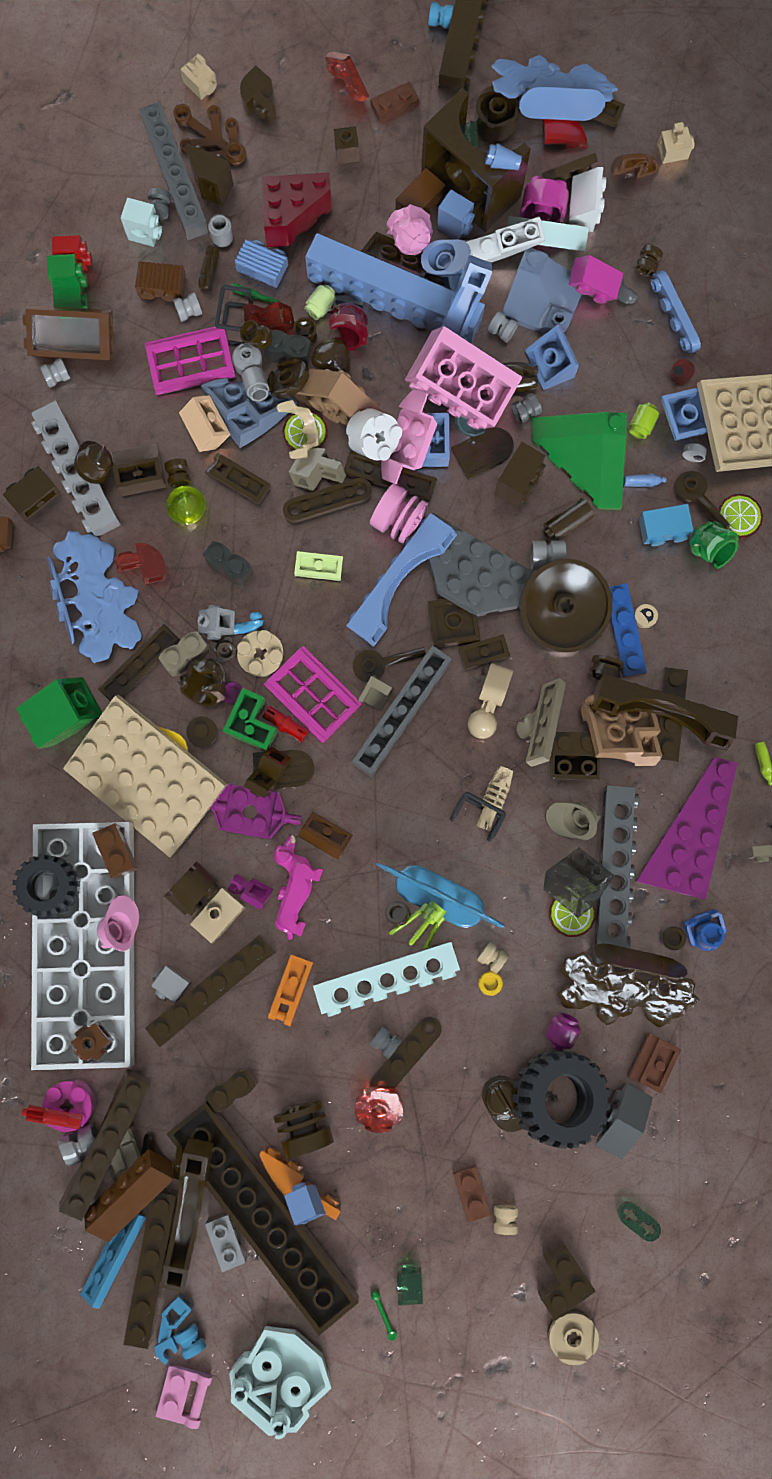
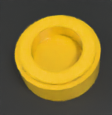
M487 971L479 977L478 986L484 994L489 996L496 995L502 989L503 982L499 974Z

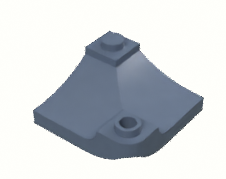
M529 248L524 252L502 313L505 314L508 320L513 319L518 322V325L543 334L549 332L556 325H560L565 333L569 328L582 294L578 293L576 288L568 285L572 271L548 257V254ZM558 318H561L562 322L559 323L556 322V320Z

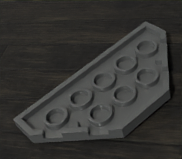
M433 513L434 516L452 527L457 534L443 554L428 559L437 594L452 601L469 613L475 614L477 617L490 612L517 609L524 584L533 571Z

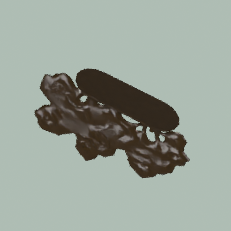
M605 943L597 944L594 947L596 957L603 961L601 964L595 963L584 952L576 954L573 958H565L561 972L572 984L565 986L558 992V997L562 1000L561 1004L565 1008L582 1010L585 1007L596 1004L598 1007L597 1017L606 1026L616 1022L619 1017L625 1018L631 1015L635 1007H642L647 1020L657 1027H663L672 1020L685 1016L688 1008L696 1006V1003L700 1000L694 994L696 984L692 979L684 978L687 976V969L680 962L666 956ZM614 966H615V967L624 968V969H629V970H628V971L624 970V971H619V972H617V971H614ZM605 968L603 973L599 974V969ZM636 972L656 975V977L648 981L640 980L637 978ZM670 979H679V980H677V981H675V982H672ZM660 980H663V984H667V992L661 991L659 987ZM656 981L654 986H650V983ZM672 984L676 985L677 988L675 990H672Z

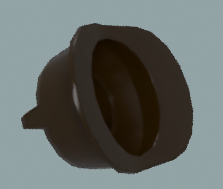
M85 441L79 447L74 465L75 470L83 480L91 484H100L107 479L113 460L105 445L102 446L94 441Z
M498 1075L489 1079L483 1087L482 1099L484 1105L500 1129L506 1132L519 1131L522 1129L519 1125L521 1118L515 1117L514 1109L517 1108V1103L512 1102V1095H516L517 1088H513L515 1082L507 1076Z

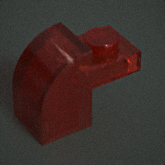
M279 301L265 308L252 303L243 306L244 322L253 320L260 325L268 327L270 330H279L284 333L294 329L295 322L291 306Z
M135 543L136 553L126 551L120 553L118 557H114L117 573L140 568L144 585L167 580V571L163 557L155 547L149 544Z

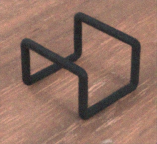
M222 285L215 327L240 332L241 327L226 325L229 306L252 309L254 304L251 291L245 287ZM225 290L246 292L249 304L232 301L226 302L222 324H219ZM228 340V344L234 346L245 343L243 341Z
M465 792L454 809L450 821L453 822L465 801L482 810L484 808L482 805L497 812L495 817L498 819L487 838V841L491 842L506 817L505 811L470 792Z

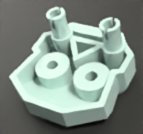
M265 1326L252 1350L244 1351L229 1373L231 1403L268 1436L275 1435V1439H282L286 1433L297 1432L310 1416V1408L332 1387L323 1353L295 1329ZM265 1361H268L271 1363L272 1366L271 1368L266 1369L264 1368L263 1363ZM297 1386L300 1392L295 1394L291 1391V1388ZM272 1392L271 1400L265 1395V1393Z

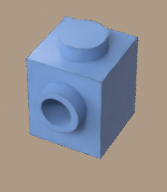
M305 1182L291 1188V1193L285 1195L294 1225L305 1224L326 1214L316 1185L306 1186Z

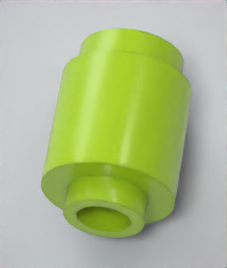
M650 403L638 406L629 425L630 434L640 439H646L647 435L651 434L659 417L656 406Z

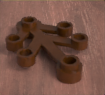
M179 104L174 108V118L179 125H188L204 137L182 139L180 147L184 154H187V149L184 148V145L189 143L203 148L217 146L221 151L210 153L224 156L232 165L241 164L246 159V149L238 142L237 131L239 127L235 118H228L225 121V129L229 133L228 143L221 135V111L218 106L212 105L207 110L208 118L211 120L212 131L192 117L191 109L188 105ZM212 112H218L217 115H211ZM230 124L235 125L233 128L228 127ZM233 153L239 154L237 156H232Z

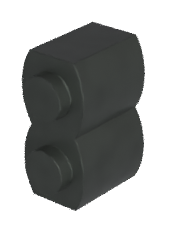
M271 330L272 340L269 346L263 349L264 357L276 363L290 358H298L308 367L312 354L311 341L301 335L288 336L282 331Z
M212 541L203 553L208 566L212 570L225 574L232 583L238 586H244L253 574L247 560L237 554H231L230 550L222 543Z

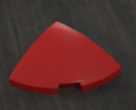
M542 119L544 144H565V148L588 147L585 131L578 121Z

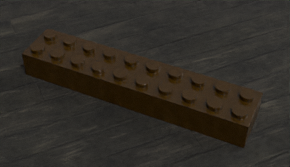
M208 1101L204 1102L167 1133V1136L176 1147L180 1144L184 1149L189 1138L213 1143L206 1183L207 1189L319 1336L358 1304L359 1295L305 1224L294 1225L286 1199L219 1112L213 1111Z

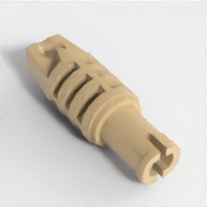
M499 766L488 785L483 800L502 809L510 788L513 771ZM482 805L484 808L476 827L490 832L497 812Z

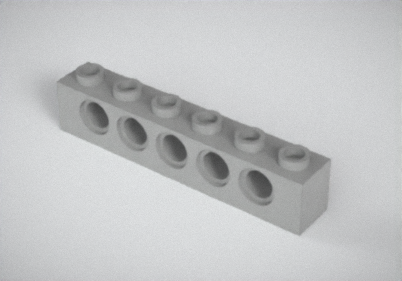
M54 401L31 412L35 420L31 423L38 435L42 433L45 439L41 442L47 454L52 453L55 459L51 461L58 474L62 472L65 479L61 482L67 493L72 492L75 498L72 500L73 506L77 513L82 512L85 517L82 523L88 533L92 531L96 537H99L121 526L100 484L86 482L77 472L69 474L70 469L75 467L74 461L80 445L58 403ZM53 428H59L56 434H49ZM64 447H68V448H69V450L67 451V453H65V454H59V452H60V450H61L62 448H64ZM82 487H89V490L86 493H79ZM99 506V510L96 513H89L91 507Z

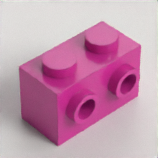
M591 255L575 259L568 285L576 288V291L580 294L593 297L595 302L604 304L607 301L617 299L624 273Z

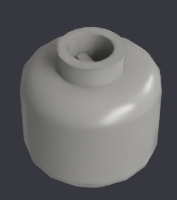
M243 343L233 351L234 368L240 375L250 367L262 368L261 351L253 347V345Z

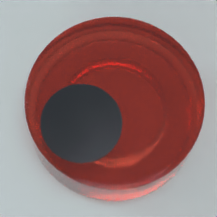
M687 359L677 360L671 368L672 379L681 384L689 382L695 372L694 365Z

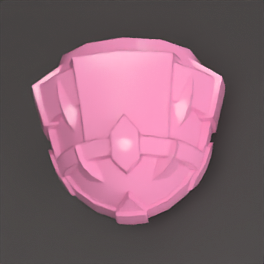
M411 204L406 208L394 210L386 223L388 227L386 234L393 235L394 245L405 255L415 256L424 251L430 244L433 234L430 215L422 208Z

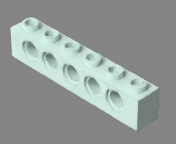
M448 942L316 984L313 988L321 1014L327 1013L329 1017L342 1013L341 1008L349 1005L351 1009L364 1006V1000L373 998V1001L377 1002L388 998L386 993L396 991L398 995L408 992L411 985L419 983L420 987L433 984V978L442 976V980L455 977V971L460 970L452 943ZM435 958L439 961L440 967L436 972H429L427 970L426 963L429 959ZM414 966L416 968L417 975L414 979L409 980L404 977L403 971L405 967ZM385 973H390L394 976V983L389 987L383 986L380 982L381 976ZM366 980L371 984V991L369 993L362 994L358 991L357 985L360 981ZM345 988L348 991V998L345 1001H338L335 998L336 989Z

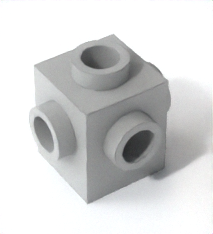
M210 605L208 609L199 610L197 620L198 633L207 635V639L220 640L221 636L234 634L235 611L223 609L219 605Z

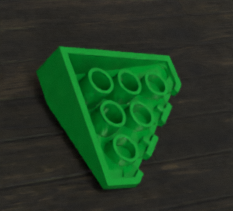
M597 412L533 417L531 441L537 447L541 445L549 453L548 458L559 470L562 467L571 476L570 481L581 492L585 490L594 499L592 504L597 509H622L627 413Z

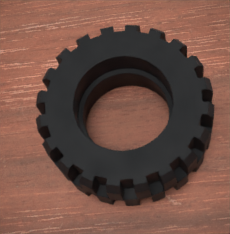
M544 1052L538 1054V1058L530 1059L527 1062L529 1067L520 1070L518 1074L521 1076L520 1081L515 1080L513 1088H517L516 1095H512V1102L517 1103L514 1114L515 1117L521 1118V1121H519L521 1128L528 1131V1136L538 1140L539 1143L565 1149L567 1147L574 1149L579 1148L580 1144L586 1145L591 1142L590 1136L597 1137L600 1134V1125H606L608 1117L605 1116L606 1111L611 1110V1103H608L607 1097L611 1096L610 1088H605V1084L608 1081L605 1075L598 1074L600 1068L596 1063H590L589 1058L573 1052ZM564 1075L573 1082L576 1088L577 1105L573 1114L566 1121L557 1123L551 1119L547 1112L545 1096L551 1082L558 1076Z

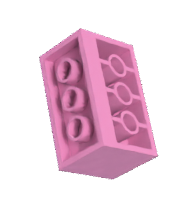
M443 326L431 332L405 381L410 383L409 387L412 390L415 389L429 395L428 399L439 406L441 404L449 408L448 412L458 418L460 416L468 420L467 424L479 430V428L495 427L522 377Z

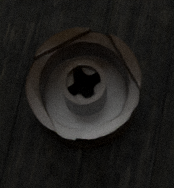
M493 85L485 88L480 93L475 107L474 124L478 133L487 142L492 143L505 140L516 132L520 114L519 97L510 99L500 92H495Z
M198 861L193 864L196 869L194 870L190 867L170 889L173 894L167 892L164 895L184 915L188 913L192 916L202 904L200 902L201 898L205 896L208 899L218 887L216 884L218 880Z

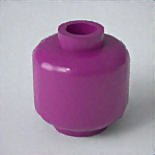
M566 1013L555 1015L545 1033L546 1038L550 1041V1046L558 1051L572 1049L581 1032V1028L578 1025L579 1021Z

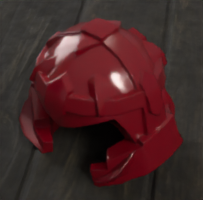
M352 302L335 305L329 317L330 329H338L340 337L335 338L342 339L349 351L356 350L367 344L368 317L364 309Z

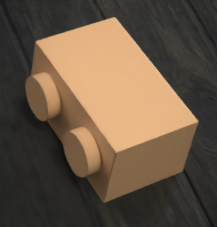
M210 395L193 397L179 412L199 452L216 450L231 435Z

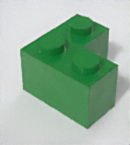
M75 254L47 256L48 279L53 287L54 307L88 309L89 301L84 287H88L87 274L83 273L82 263H78ZM57 316L59 319L78 318V317H60V316Z
M242 688L223 732L264 752L272 746L278 733L276 728L258 721L266 704L265 698Z

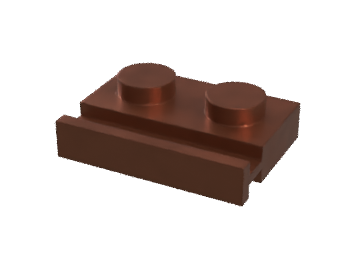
M648 1033L628 1077L662 1093L682 1049Z

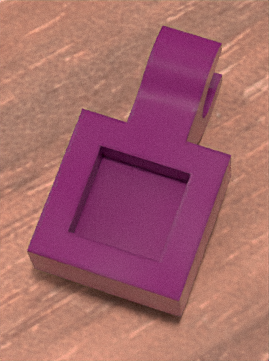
M237 874L231 879L230 882L232 883L227 889L232 894H242L241 900L260 910L273 891L272 888L253 878L248 882Z

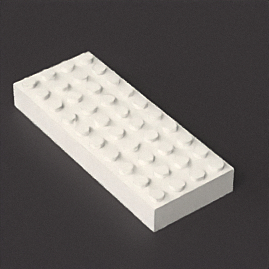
M114 823L120 825L134 857L133 823L33 824V856L38 857L45 854L65 859L67 863H71L72 869L77 871L78 877L76 878L77 881H80V887H77L79 895L74 898V905L69 906L66 912L49 917L32 915L31 1070L126 1068L135 1065L134 939L128 950L118 951L114 948L100 947L101 941L97 935V926L100 920L106 916L108 907L114 898L125 895L134 901V871L118 879L111 878L92 834ZM46 871L39 875L35 882V892L41 900H50L58 891V879L53 872ZM99 1021L114 1041L105 1048L108 1052L97 1061L94 1059L87 1062L84 1059L80 1060L72 1050L74 1046L71 1042L76 1038L74 1033L84 1025L89 1027L94 1022Z

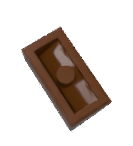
M312 812L298 836L335 859H339L353 835Z

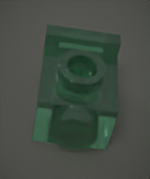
M415 1264L402 1265V1276H397L398 1292H403V1294H398V1305L423 1304L421 1267L416 1268Z

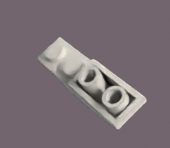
M538 217L495 230L496 233L467 241L466 243L469 244L472 256L488 262H494L527 250L546 240L541 219Z

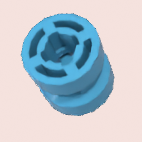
M432 2L428 26L436 27L441 25L444 29H449L454 5L440 6L439 3Z
M196 1323L187 1325L173 1336L176 1343L181 1345V1353L185 1360L197 1355L207 1346L204 1339L198 1335L199 1329Z

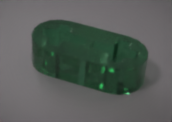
M626 1201L619 1206L617 1214L624 1225L648 1242H653L659 1238L661 1227L653 1217L632 1202ZM632 1208H634L633 1214L636 1217H638V1219L636 1221H634L630 1217L625 1219L626 1215L624 1214V1210L627 1209L630 1211ZM644 1222L650 1226L653 1223L654 1233L648 1232L645 1235L646 1230L640 1224Z

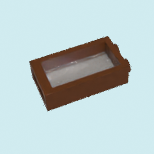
M33 305L25 308L22 321L23 325L26 326L27 335L24 336V348L27 349L28 356L110 360L114 357L113 310Z

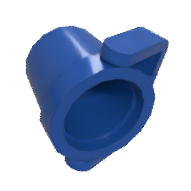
M717 909L703 912L684 922L685 932L691 947L696 946L700 950L712 951L723 943L727 930L722 914ZM714 917H717L719 924L710 920Z

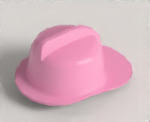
M125 895L117 896L111 901L106 916L100 920L97 926V935L101 941L100 947L114 948L118 951H126L131 947L139 922V911L135 902L130 897Z

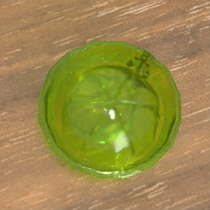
M181 486L169 494L166 500V510L173 521L189 525L197 522L203 516L206 510V501L204 495L198 489L192 486Z

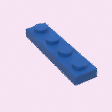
M628 583L610 586L613 601L610 622L618 659L624 662L623 670H621L622 677L628 678L646 674L647 670Z

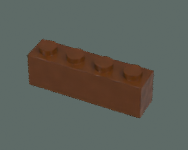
M148 1149L141 1157L136 1159L134 1164L125 1173L119 1176L110 1188L106 1189L89 1206L84 1216L85 1231L109 1242L174 1180L172 1162Z

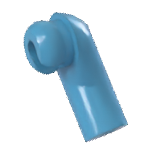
M261 612L250 613V621L234 623V635L251 633L262 626L264 620H262Z

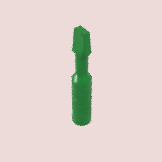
M233 283V285H232V286H238V287H245V286L240 285V284H237V283ZM249 288L252 299H259L280 307L281 302ZM232 291L247 297L246 292Z

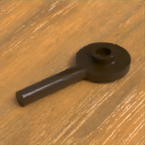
M686 471L677 477L674 488L675 493L680 499L687 502L698 501L715 522L721 523L727 529L731 526L705 496L707 481L702 474L696 471Z
M420 647L387 657H382L380 653L374 650H364L355 657L353 671L357 678L364 682H368L373 675L381 678L386 666L423 657L426 655L425 648Z

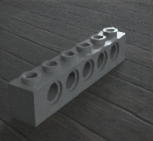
M157 102L140 108L139 111L187 239L190 240L209 233L206 219L161 103Z
M432 645L352 761V765L371 778L373 777L451 664L452 658Z

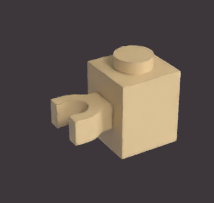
M199 53L180 69L183 83L201 100L215 90L217 86L215 72L205 64V59Z
M683 122L675 123L673 130L661 132L657 144L662 164L688 159L691 150L694 149V138L689 134L688 127H684Z

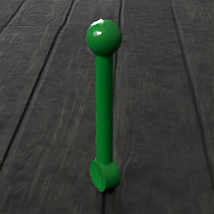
M373 1291L371 1298L376 1302L388 1331L387 1337L390 1341H394L397 1338V1332L392 1329L380 1301V1293Z

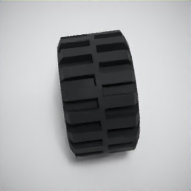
M45 854L38 857L33 856L29 858L30 861L23 862L21 864L22 869L17 870L15 873L17 880H13L12 885H16V890L12 891L13 895L18 897L16 900L17 904L22 905L24 911L32 913L31 915L49 917L64 913L68 910L69 906L74 905V898L79 895L77 887H80V881H77L78 873L72 869L71 863H67L63 858ZM50 871L56 875L59 887L55 896L45 901L37 896L35 882L40 874Z

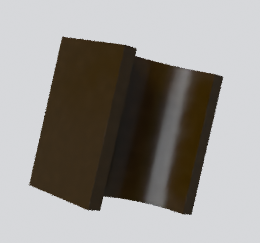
M462 88L424 125L421 172L427 168L446 185L445 196H447L450 190H453L473 202V213L475 214L473 222L486 232L522 197L531 148L523 143L518 148L512 150L522 156L518 170L490 168V165L485 164L487 152L474 147L465 138L469 93Z

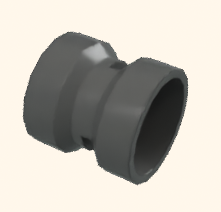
M152 188L148 191L149 204L154 205L159 220H165L169 216L167 205L170 203L171 194L162 188Z
M533 393L526 395L522 402L516 401L511 404L512 412L520 424L527 422L529 416L535 417L542 413L541 405Z
M383 1025L369 1045L374 1049H381L382 1055L389 1059L402 1042V1039L397 1035L392 1036L389 1029Z

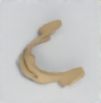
M293 400L282 402L277 405L278 412H291L298 415L304 422L302 432L307 434L308 439L301 448L290 451L289 456L291 459L307 458L308 450L319 444V433L315 418L308 408L296 406Z

